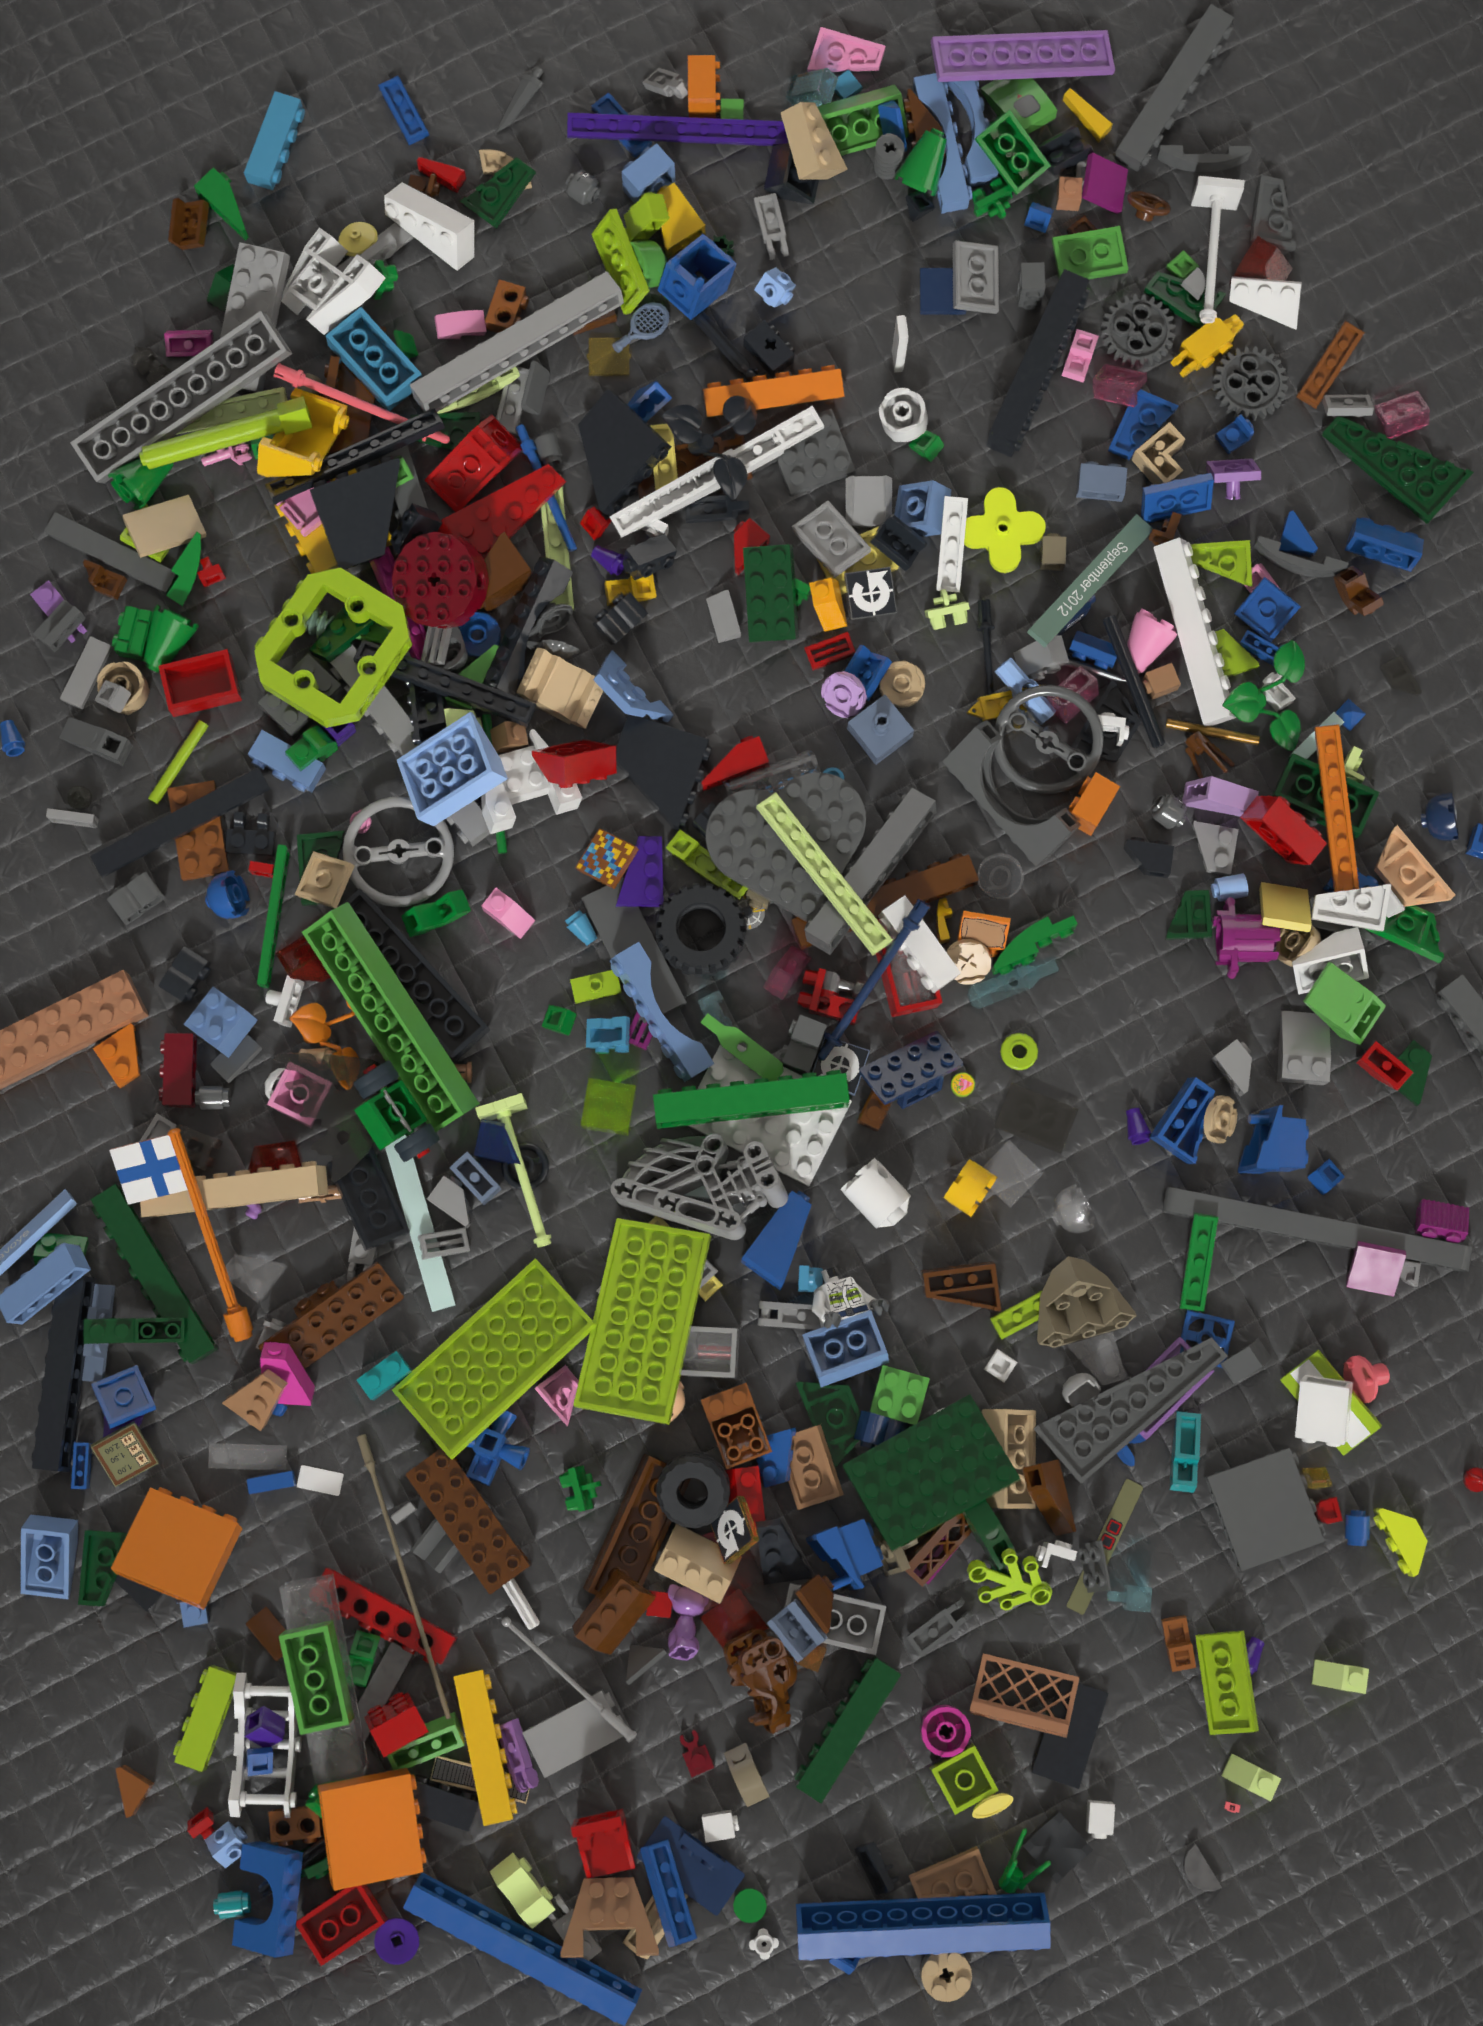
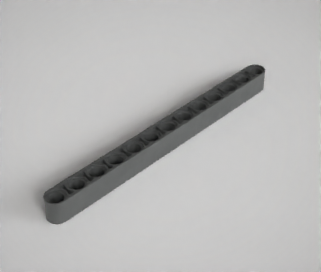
M1170 1187L1166 1188L1162 1209L1164 1213L1193 1218V1213L1215 1215L1219 1217L1218 1224L1354 1251L1358 1241L1405 1250V1260L1469 1272L1472 1247Z

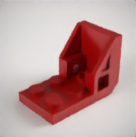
M490 415L478 424L451 451L425 481L457 512L463 509L491 479L501 472L522 451L521 444L493 415Z
M623 1808L574 1820L571 1826L572 1837H577L579 1852L587 1879L636 1868Z

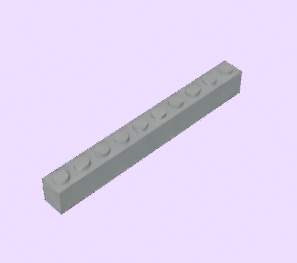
M607 271L599 276H595L584 285L576 287L570 293L554 300L551 304L535 311L532 315L517 321L506 330L495 334L492 338L476 345L473 349L436 368L426 376L417 379L414 383L410 384L415 401L424 413L434 408L438 412L585 327L584 325L623 305L624 301L620 287Z
M353 645L330 662L333 667L330 669L331 673L338 681L342 679L345 682L346 686L344 689L347 693L360 676L357 670V663L353 660L357 652ZM368 668L365 673L372 674L373 670ZM383 686L364 715L366 717L370 715L375 721L372 725L380 735L384 733L389 740L386 743L394 753L398 751L403 756L418 746L414 745L411 737L414 726H412L409 716L387 688ZM472 801L446 818L450 826L453 824L459 829L457 834L464 844L469 842L472 847L490 834L482 815V810L475 801Z

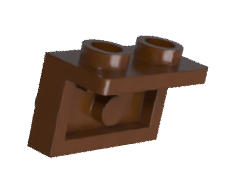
M174 198L171 209L169 242L182 250L204 247L209 203L205 200L185 203L179 198Z

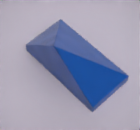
M654 381L637 390L628 406L647 422L672 399V396L657 381Z
M1294 510L1289 512L1284 522L1279 551L1311 558L1315 555L1318 547Z

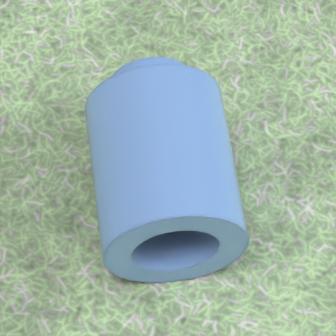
M1244 873L1215 878L1214 884H1211L1213 897H1217L1219 902L1226 901L1229 897L1234 899L1247 897L1248 884Z

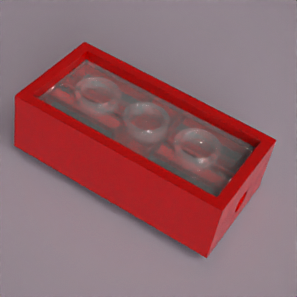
M888 931L887 933L890 935V937H891L892 939H894L893 936H892V935L890 934V932ZM892 943L876 953L878 963ZM898 950L881 976L891 1017L937 1008L943 1003L940 990L933 993L931 989L925 988L921 982V975L917 970L914 971L907 962L908 957L903 950Z

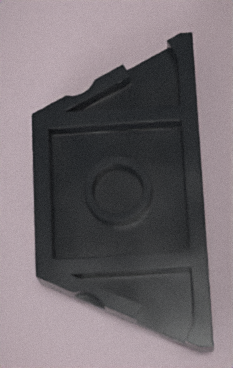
M1112 680L1094 709L1097 715L1113 713L1116 715L1115 717L1126 718L1125 725L1129 726L1128 739L1124 740L1121 746H1116L1117 732L1103 731V748L1099 761L1117 763L1142 721L1136 712L1131 709L1129 701L1122 695L1117 687V683ZM1087 720L1071 747L1074 749L1080 748L1089 755L1092 750L1093 735L1090 723ZM1074 755L1071 757V759L1083 760V758L1080 755Z

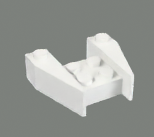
M319 228L305 245L283 291L281 302L296 315L301 312L305 305L311 308L313 311L306 320L325 335L368 300L380 287L385 277L358 254L343 272L338 270L336 266L348 251L331 235Z
M534 729L530 731L528 736L529 747L499 755L508 779L481 796L482 815L490 834L513 828L516 815L512 804L548 794L556 815L578 809L582 796L577 783H574L571 788H560L558 784L548 782L532 757L533 750L549 747Z

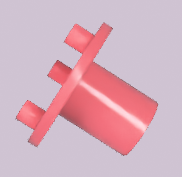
M1357 1355L1350 1357L1344 1363L1343 1379L1353 1382L1352 1390L1363 1403H1369L1376 1398L1378 1386L1389 1382L1390 1373L1383 1363L1372 1365L1366 1358Z

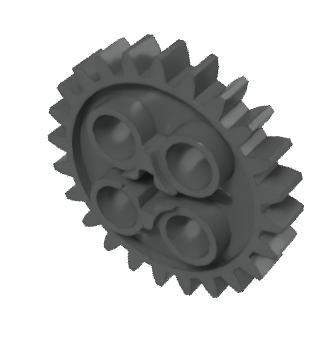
M1136 294L1133 295L1132 300L1124 296L1123 303L1116 300L1115 307L1110 306L1108 309L1109 314H1104L1103 320L1106 322L1101 324L1103 331H1101L1100 337L1106 339L1102 345L1110 346L1107 354L1114 352V361L1122 358V366L1128 361L1130 362V368H1133L1134 364L1138 363L1140 369H1142L1144 362L1151 367L1153 359L1159 363L1161 355L1166 357L1168 354L1167 349L1172 348L1173 343L1171 341L1176 336V334L1171 333L1176 328V325L1171 324L1174 317H1166L1169 308L1162 310L1163 302L1155 305V297H1152L1150 301H1146L1145 294H1143L1141 300H1138ZM1142 313L1146 318L1139 319L1135 314ZM1117 326H1125L1127 331H1119ZM1156 331L1159 336L1153 337L1149 332ZM1136 343L1141 349L1135 350L1130 344Z
M1245 346L1243 353L1236 348L1234 355L1229 352L1226 356L1227 360L1221 359L1220 366H1217L1215 373L1218 375L1213 377L1212 381L1216 382V384H1214L1212 389L1219 391L1216 393L1215 399H1222L1220 407L1228 406L1227 414L1233 410L1235 411L1234 418L1239 416V414H1243L1244 419L1251 415L1253 421H1255L1258 414L1264 419L1267 415L1266 411L1272 415L1275 411L1274 407H1280V400L1284 401L1286 394L1283 392H1286L1288 386L1284 384L1287 382L1288 377L1282 376L1286 368H1278L1281 360L1273 361L1274 353L1267 357L1266 349L1258 353L1257 346H1255L1253 351L1250 352L1249 348ZM1243 365H1250L1253 371L1245 370ZM1261 379L1270 380L1271 385H1265ZM1229 382L1237 383L1239 388H1232ZM1247 396L1256 397L1258 402L1249 401Z

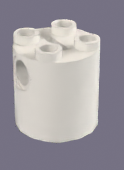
M875 1158L862 1167L855 1174L856 1176L840 1189L876 1229L878 1227L894 1226L907 1214L911 1195Z

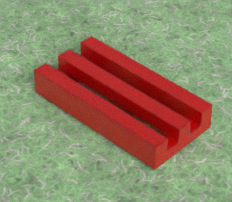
M848 632L804 647L812 671L852 657L856 652ZM846 639L847 643L841 644L839 646L830 648L828 650L819 652L814 655H812L811 653L812 651L821 649L823 647L829 646L831 644ZM849 648L848 651L815 662V660Z

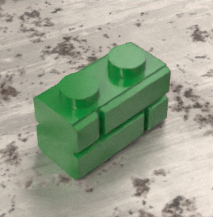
M126 606L125 611L120 613L118 618L120 630L118 634L114 635L112 647L117 655L143 661L153 617L152 611Z

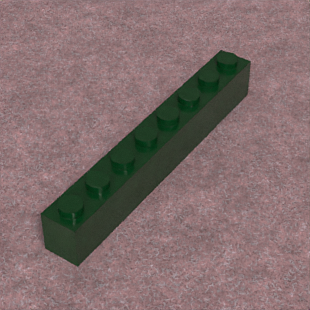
M114 1184L90 1199L94 1205L91 1207L93 1213L98 1219L102 1218L106 1225L103 1227L105 1233L110 1239L114 1238L118 1244V1247H116L117 1253L122 1260L127 1259L131 1267L128 1270L134 1280L139 1279L143 1287L140 1290L147 1301L151 1299L155 1306L153 1312L156 1317H184V1342H177L180 1347L177 1351L182 1360L195 1364L219 1349L131 1204L127 1203L122 1188Z

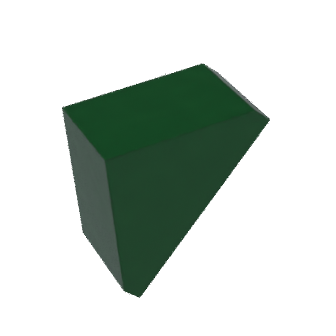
M234 264L215 273L207 297L208 303L224 313L226 311Z

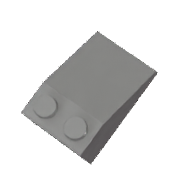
M1281 1011L1277 1082L1326 1085L1330 1082L1331 1069L1330 1027L1316 1013Z

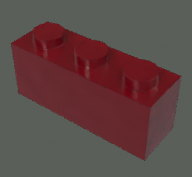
M165 1033L164 1040H161L160 1051L161 1054H164V1063L160 1064L159 1069L160 1078H163V1087L159 1088V1101H162V1105L167 1108H195L198 1037L193 1033Z

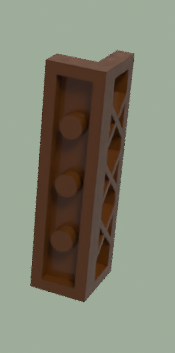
M963 1513L918 1537L917 1545L904 1550L911 1567L905 1571L922 1587L972 1532L967 1521H965ZM960 1526V1534L956 1538L949 1539L951 1528ZM936 1545H943V1553L939 1557H932L933 1548ZM920 1563H927L926 1572L921 1577H918L913 1572Z

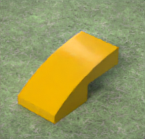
M653 574L637 580L630 576L629 579L610 580L604 583L608 606L613 605L612 599L621 592L623 594L630 592L638 602L657 597Z

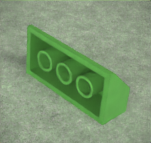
M895 84L817 106L841 156L876 145L877 140L883 135L878 105L894 100L900 107L905 138L909 137L902 95Z

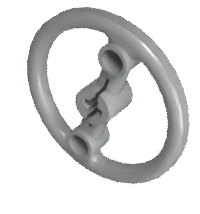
M388 797L369 804L354 817L344 838L343 860L355 866L350 880L357 889H361L372 901L386 906L407 907L427 900L443 886L452 868L454 845L448 826L443 820L435 825L439 832L438 838H430L428 841L407 843L403 839H396L388 846L373 848L367 846L356 847L354 841L360 827L373 814L392 807L414 810L410 798ZM428 843H438L440 846L439 853H430L427 848ZM396 846H399L400 850L406 851L402 853L401 858H398L397 854L391 853V851L396 849ZM359 850H366L369 853L370 859L367 862H361L357 859L356 854ZM428 856L430 858L442 857L443 859L439 873L429 886L420 892L408 896H390L376 891L363 880L357 870L359 866H366L370 862L389 860L393 864H402L408 858Z

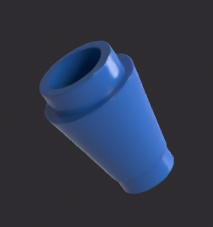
M5 720L1 722L2 750L10 757L22 754L25 751V742L14 721Z

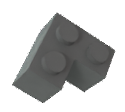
M800 1015L798 1020L793 1019L788 1034L791 1037L789 1046L784 1044L779 1057L783 1059V1066L803 1074L810 1073L827 1025Z

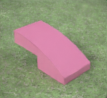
M483 310L458 311L434 317L438 339H460L462 335H485L487 332Z
M1079 329L1076 330L1062 376L1084 383L1099 337L1098 335Z

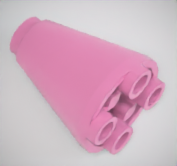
M1142 608L1134 617L1127 642L1138 674L1143 673L1177 636V629L1172 624L1161 619L1160 623L1157 622V618L1153 614Z

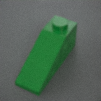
M212 168L194 185L196 193L202 200L208 202L209 207L246 241L249 237L230 185L231 180L224 172L219 173L215 168Z

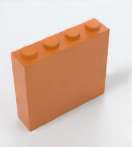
M159 1487L158 1490L150 1488L111 1570L119 1576L204 1610L243 1528L237 1523L238 1519L229 1514H224L222 1517L215 1514L216 1510L209 1506L203 1505L200 1508L193 1505L194 1501L187 1497L181 1496L178 1499L173 1497V1493L167 1489Z
M407 1768L317 1785L330 1883L334 1891L423 1872L422 1864L426 1863L424 1848H420L419 1839H423L421 1824H417L416 1815L420 1814L418 1800L413 1797V1790L417 1789L414 1774L411 1775Z

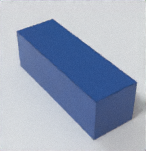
M1247 630L1239 644L1246 651L1274 666V656L1279 647Z
M74 1442L71 1489H90L92 1443Z
M294 1471L247 1479L249 1494L296 1486Z

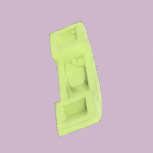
M515 366L439 410L437 413L458 410L479 402L512 383L520 376V373Z

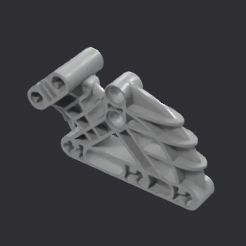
M716 1133L709 1134L706 1137L689 1136L674 1140L662 1138L660 1145L654 1148H644L643 1152L645 1154L635 1162H628L627 1166L629 1169L622 1178L615 1180L611 1185L612 1195L619 1205L731 1240H738L744 1236L746 1226L742 1220L749 1213L752 1214L758 1207H764L767 1202L770 1206L779 1208L788 1201L787 1191L762 1143L757 1141L750 1142L744 1148V1156H740L734 1161H728L725 1164L729 1149L721 1135ZM720 1145L717 1150L711 1151L714 1146ZM671 1165L682 1167L674 1172L664 1170ZM711 1166L709 1171L702 1172L704 1168ZM728 1168L727 1174L729 1177L722 1182L719 1176L722 1169ZM731 1169H738L733 1174L730 1172ZM653 1177L658 1178V1180L647 1184ZM704 1185L712 1204L683 1195ZM753 1200L748 1206L746 1205V1201ZM742 1203L746 1210L739 1216L735 1212L733 1204ZM689 1210H697L715 1217L711 1221H703L686 1216L685 1213Z

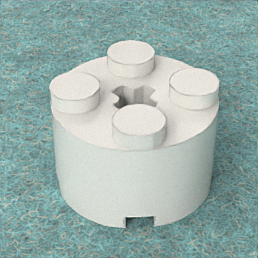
M897 388L887 393L879 407V416L886 434L895 442H909L924 434L927 429L928 414L922 397L917 392L915 393L908 388Z

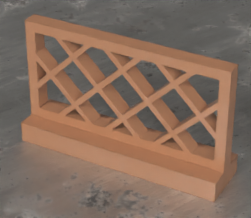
M983 1653L970 1714L1067 1738L1080 1677ZM986 1662L997 1663L1002 1672L989 1678L985 1671ZM1002 1664H1003V1665L1010 1666V1667H1008L1007 1669H1004V1667L1002 1666ZM1013 1668H1020L1026 1678L1013 1684L1007 1672ZM1026 1670L1032 1671V1672H1034V1673H1032L1031 1675H1028V1673L1026 1672ZM1040 1673L1046 1675L1050 1684L1038 1691L1031 1678ZM983 1675L987 1679V1681L984 1683H982ZM1005 1675L1011 1687L999 1694L992 1681ZM1050 1676L1056 1677L1058 1679L1053 1681ZM1063 1679L1072 1681V1691L1062 1697L1055 1684ZM1029 1681L1035 1693L1023 1700L1016 1687ZM987 1684L991 1685L997 1695L989 1701L978 1698L980 1689ZM1053 1687L1060 1699L1047 1705L1040 1693ZM1011 1690L1015 1691L1021 1701L1013 1707L1007 1706L1002 1699V1696ZM1038 1695L1045 1708L1037 1713L1031 1712L1026 1702ZM1070 1696L1069 1705H1067L1065 1699ZM999 1699L1002 1704L995 1703L994 1701ZM1061 1701L1067 1709L1065 1720L1055 1718L1050 1708ZM1023 1705L1026 1710L1019 1709L1018 1707ZM1047 1711L1050 1716L1043 1715L1042 1713Z

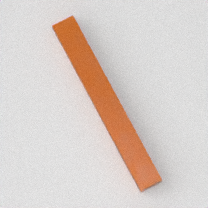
M1339 724L1315 727L1334 892L1359 889Z

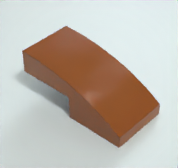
M1181 1615L1161 1619L1171 1671L1176 1672L1196 1668L1186 1616Z

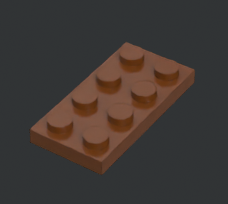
M215 781L167 788L171 813L216 790ZM221 816L175 840L181 879L183 881L215 876L229 871Z

